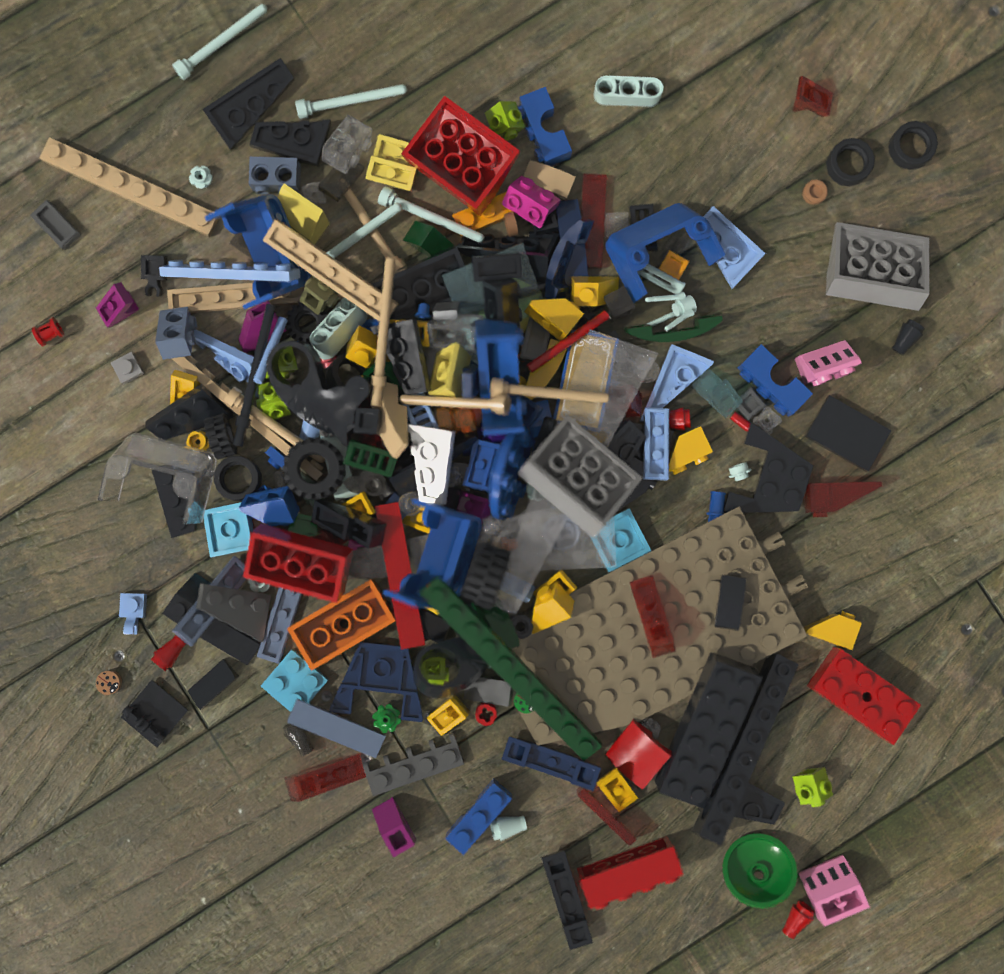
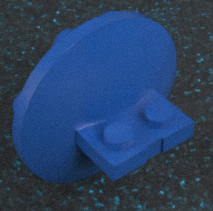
M524 426V432L508 433L500 445L482 440H477L473 443L469 467L466 469L462 486L488 492L493 518L497 520L512 519L519 498H523L526 492V484L518 481L519 475L517 474L529 460L530 449L534 440V435L529 433L526 426Z

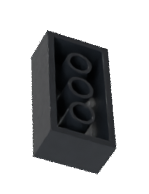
M455 245L394 271L392 299L399 304L390 316V319L411 320L415 318L420 303L429 304L430 311H433L436 303L454 302L476 292L458 248ZM384 276L368 283L382 292Z

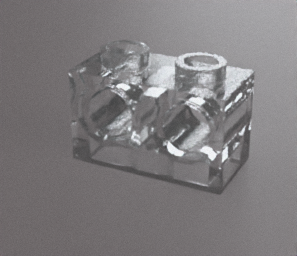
M348 114L323 145L322 161L346 174L351 167L355 168L357 166L360 155L370 149L373 143L371 139L372 128Z

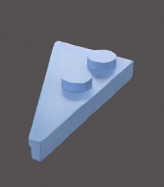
M194 330L195 343L201 349L207 346L216 354L214 360L220 366L231 373L238 382L241 383L245 380L248 383L254 356L248 355L236 347L225 344L199 330ZM258 386L256 388L255 397L259 398Z
M671 344L645 408L665 407L712 366L714 361ZM643 412L642 417H641V419H640V422H643V423H644V412Z

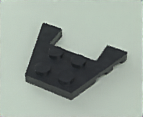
M750 423L743 444L766 450L767 454L753 498L728 492L723 512L726 513L738 506L742 513L799 511L813 465L758 426Z

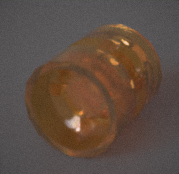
M442 406L436 409L440 429L455 431V436L458 435L459 431H462L464 434L477 431L478 427L474 408Z

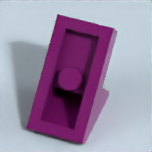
M122 282L112 285L97 305L96 310L106 327L109 328L134 314L139 308Z
M461 490L457 510L479 517L482 524L486 525L491 512L489 500Z

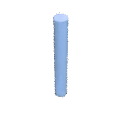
M284 317L278 318L253 379L258 384H263L267 374L266 363L268 355L279 344L288 320Z

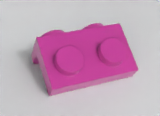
M521 175L509 185L502 205L538 228H541L547 216L558 207L561 199L554 196L551 191L536 185L530 178Z

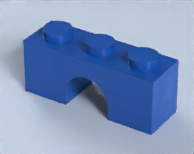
M546 87L520 96L518 110L522 114V120L525 119L528 127L525 130L529 141H534L536 145L534 152L538 162L553 166L571 159L572 149L564 130L550 133L541 126L544 120L554 116V106Z
M761 344L738 367L741 371L739 374L748 383L752 382L757 387V392L763 398H769L775 404L774 408L778 413L789 417L813 393L796 377L785 386L775 384L771 379L770 372L779 360Z
M493 778L478 795L472 807L464 815H461L446 832L445 839L464 855L512 800V794Z

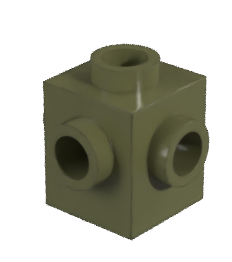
M311 276L304 285L299 301L319 315L327 307L332 308L337 303L339 296L337 295L338 292L316 277Z

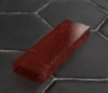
M579 787L576 790L577 796L628 846H631L636 841L634 834L588 789Z

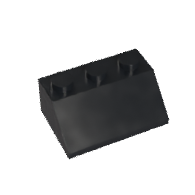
M512 278L482 281L485 319L514 323L517 329H520V322L523 316L518 300L521 297V288L517 281ZM518 344V354L521 353V345L523 344Z

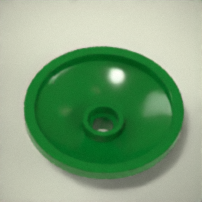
M758 833L745 835L732 843L724 856L722 871L725 884L731 894L747 906L761 909L777 906L784 902L794 890L797 881L795 859L788 847L772 836ZM756 872H761L763 874V878L758 879L755 877L754 874Z

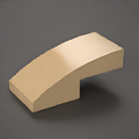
M532 160L528 162L523 177L530 178L536 185L551 191L555 196L563 200L567 199L575 180V176Z

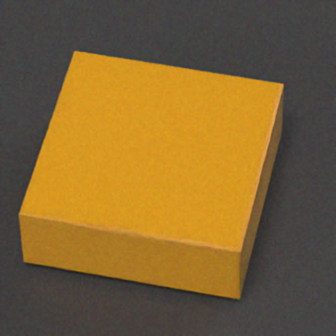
M669 250L658 269L679 280L690 261Z

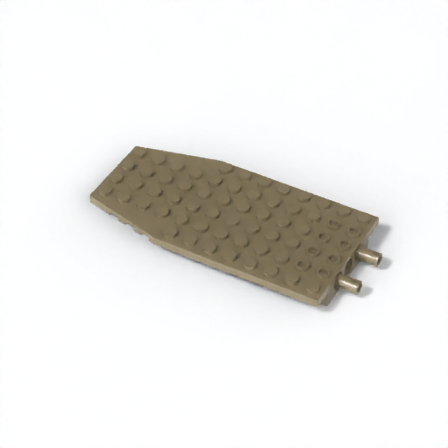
M738 506L576 589L569 594L574 599L571 618L535 634L531 633L527 638L519 639L520 646L512 651L592 733L629 725L633 719L639 722L692 695L710 652L750 666L807 637L789 602V597L807 589L808 585L806 582H803L805 579L801 574L784 584L779 583L766 557L767 553L785 546L784 539H780L782 536L778 531L762 541L757 540ZM722 575L747 578L739 631L714 627L720 578ZM513 690L512 698L514 700L516 692ZM535 711L521 713L537 746L563 740Z

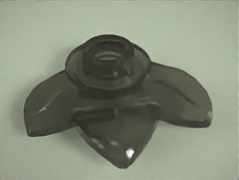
M375 454L373 466L377 467L380 454ZM354 456L353 459L358 460L359 456ZM364 458V459H363V462H364V463H367L368 460H367L366 458ZM383 462L382 469L386 470L385 462ZM349 466L352 476L343 482L348 490L356 494L365 491L370 496H379L385 491L386 480L383 477L384 475ZM371 480H376L379 486L373 487Z

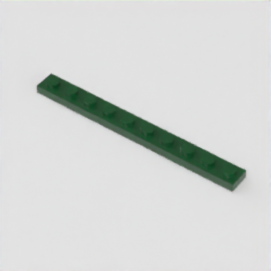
M439 575L420 590L419 594L583 761L602 747V742Z

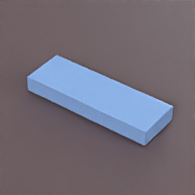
M645 408L644 435L646 438L644 439L643 480L667 481L669 479V408Z

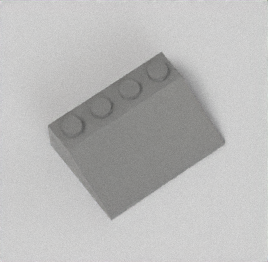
M836 222L826 278V295L919 311L929 296V238Z
M569 415L564 418L517 473L592 538L605 527L642 480L639 474Z

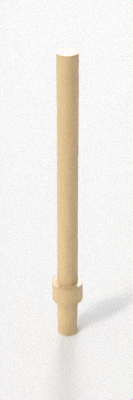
M386 258L375 371L374 376L371 377V386H373L371 405L381 406L382 391L386 385L384 370L395 269L394 258Z

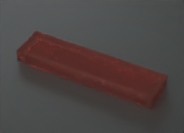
M583 174L581 219L594 220L589 237L585 243L587 268L602 269L607 175Z

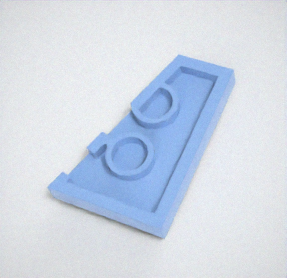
M713 206L703 217L709 221L726 254L717 261V264L731 289H733L765 253Z

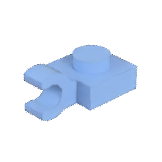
M120 593L119 617H126L124 634H138V618H146L147 594Z

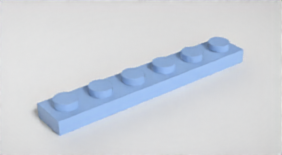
M170 260L168 265L159 267L160 276L288 282L300 278V268H290V264H276V267H269L268 263H255L254 267L247 266L246 262L232 263V266H225L223 261L204 265V261H190L189 264H183V260Z

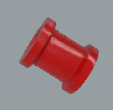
M54 317L49 319L50 322L38 328L36 326L32 328L35 339L42 347L48 341L58 336H64L61 325Z
M484 702L480 703L475 713L477 722L483 726L493 724L497 717L495 705ZM483 708L493 712L490 714V719L480 716Z

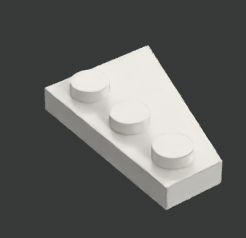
M407 424L408 433H411L413 445L411 446V452L415 457L417 469L415 476L419 499L444 505L447 499L455 431Z

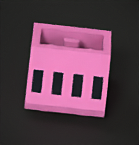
M846 340L802 354L795 359L803 384L812 383L813 387L833 379L832 376L835 379L847 376L849 373L855 372L854 367L861 364L860 358Z
M843 854L798 873L816 917L824 926L870 908L862 887Z

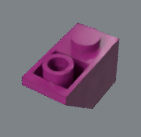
M269 301L258 304L246 312L238 339L242 351L246 354L256 350L266 304H271ZM276 311L274 312L268 341L279 318Z
M394 797L372 808L381 837L393 858L415 845L416 837Z

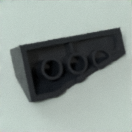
M530 231L529 236L510 237L507 234V236L495 238L492 234H483L484 240L482 242H476L463 236L456 246L459 253L469 257L520 252L521 278L544 282L546 281L552 255L559 243V233L535 236L534 231Z
M194 573L175 593L162 614L178 624L197 601L200 584L210 585L211 582L198 573ZM216 618L200 636L203 640L246 665L250 663L260 647L259 641Z

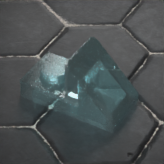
M709 368L692 384V388L725 418L743 402L727 379L722 381Z

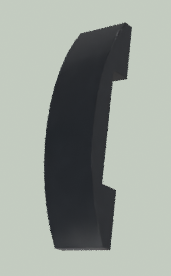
M565 850L542 856L541 859L569 949L573 950L592 944L593 940Z

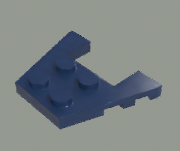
M360 642L329 708V712L351 714L354 689L403 694L401 720L423 722L418 689L413 679V666L409 648L401 650V647L397 645Z

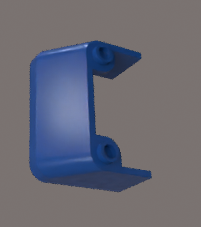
M268 194L234 202L205 216L206 221L222 218L227 230L233 234L242 233L254 264L268 263L269 267H276V264H290V268H300V278L290 282L254 280L252 291L256 299L243 304L244 309L302 288L311 277L309 272L263 241L273 222L277 219L291 228L282 204L275 195Z
M676 203L610 235L606 240L605 248L633 304L648 293L637 273L649 263L646 245L684 227L689 237L697 241L709 266L715 264L726 255L709 221L685 204Z
M480 319L475 320L480 399H492L490 396L492 378H500L508 382V384L519 385L517 349L518 344H523L522 329H517L514 323ZM507 394L511 400L508 415L496 414L491 409H481L484 435L524 432L522 415H527L526 400H521L520 395Z
M413 499V504L425 508L422 513L423 524L431 529L417 573H410L402 579L400 591L385 590L384 595L414 607L434 609L419 594L420 590L439 575L460 596L480 535L482 521L479 517L435 503Z

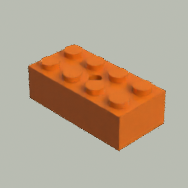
M370 579L343 595L337 603H329L290 626L287 630L312 671L396 620L393 610L375 579ZM342 619L348 621L349 625L347 628L341 627L340 621Z

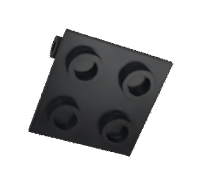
M151 680L133 703L122 711L123 715L121 718L158 748L187 713L188 709L156 682Z

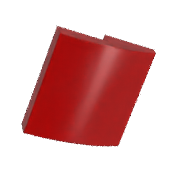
M633 719L605 755L618 770L643 790L670 758L672 751L652 738L653 733Z

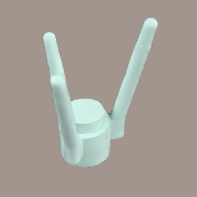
M684 292L676 295L646 297V302L675 300V303L672 304L673 312L647 324L653 327L672 317H678L665 327V330L668 331L686 318L694 316V313L697 311L696 302L691 295L686 296Z

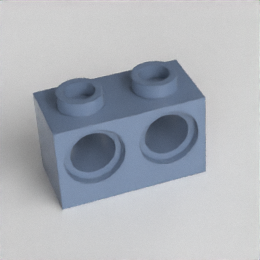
M250 157L249 186L257 194L268 195L270 192H280L281 187L285 183L297 193H300L301 165L297 158ZM268 173L267 179L263 181L258 180L260 174ZM284 174H292L290 180L281 181Z
M188 307L161 310L159 313L155 342L163 360L191 356L192 345H195L194 330H197V321L194 315L191 316Z

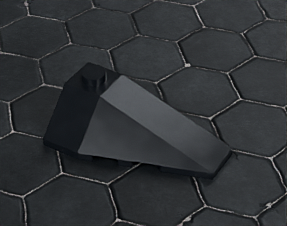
M470 423L443 429L455 431L452 461L478 440ZM409 439L408 446L397 459L392 477H388L400 498L418 490L415 471L417 470L415 457L411 452V446L413 445ZM385 456L383 462L385 469L387 468L390 457Z

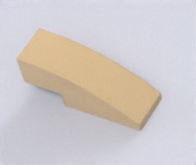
M386 382L382 391L381 406L371 405V408L382 410L380 436L392 457L398 458L408 446L407 407L398 404V385Z

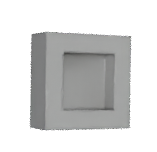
M133 352L111 362L122 384H126L145 374Z

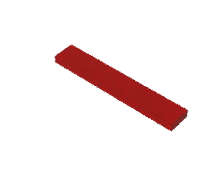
M399 502L375 506L377 519L386 523L382 550L390 590L400 591L402 579L412 573ZM392 598L401 650L425 645L419 608Z

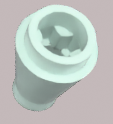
M524 816L496 817L490 824L493 839H500V841L527 830Z

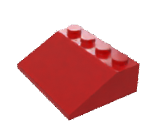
M444 95L401 154L409 164L481 216L499 191L518 158L520 150Z

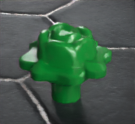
M387 704L386 707L380 705L377 712L372 715L375 720L373 723L374 727L379 728L382 733H386L388 730L394 732L396 726L401 723V718L398 717L400 711L394 709L391 704Z

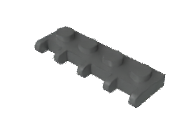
M454 732L449 733L450 743L436 747L434 739L428 740L431 749L413 755L411 747L406 748L408 757L391 763L389 756L385 755L383 756L385 765L371 770L368 762L363 763L372 795L376 796L464 765Z

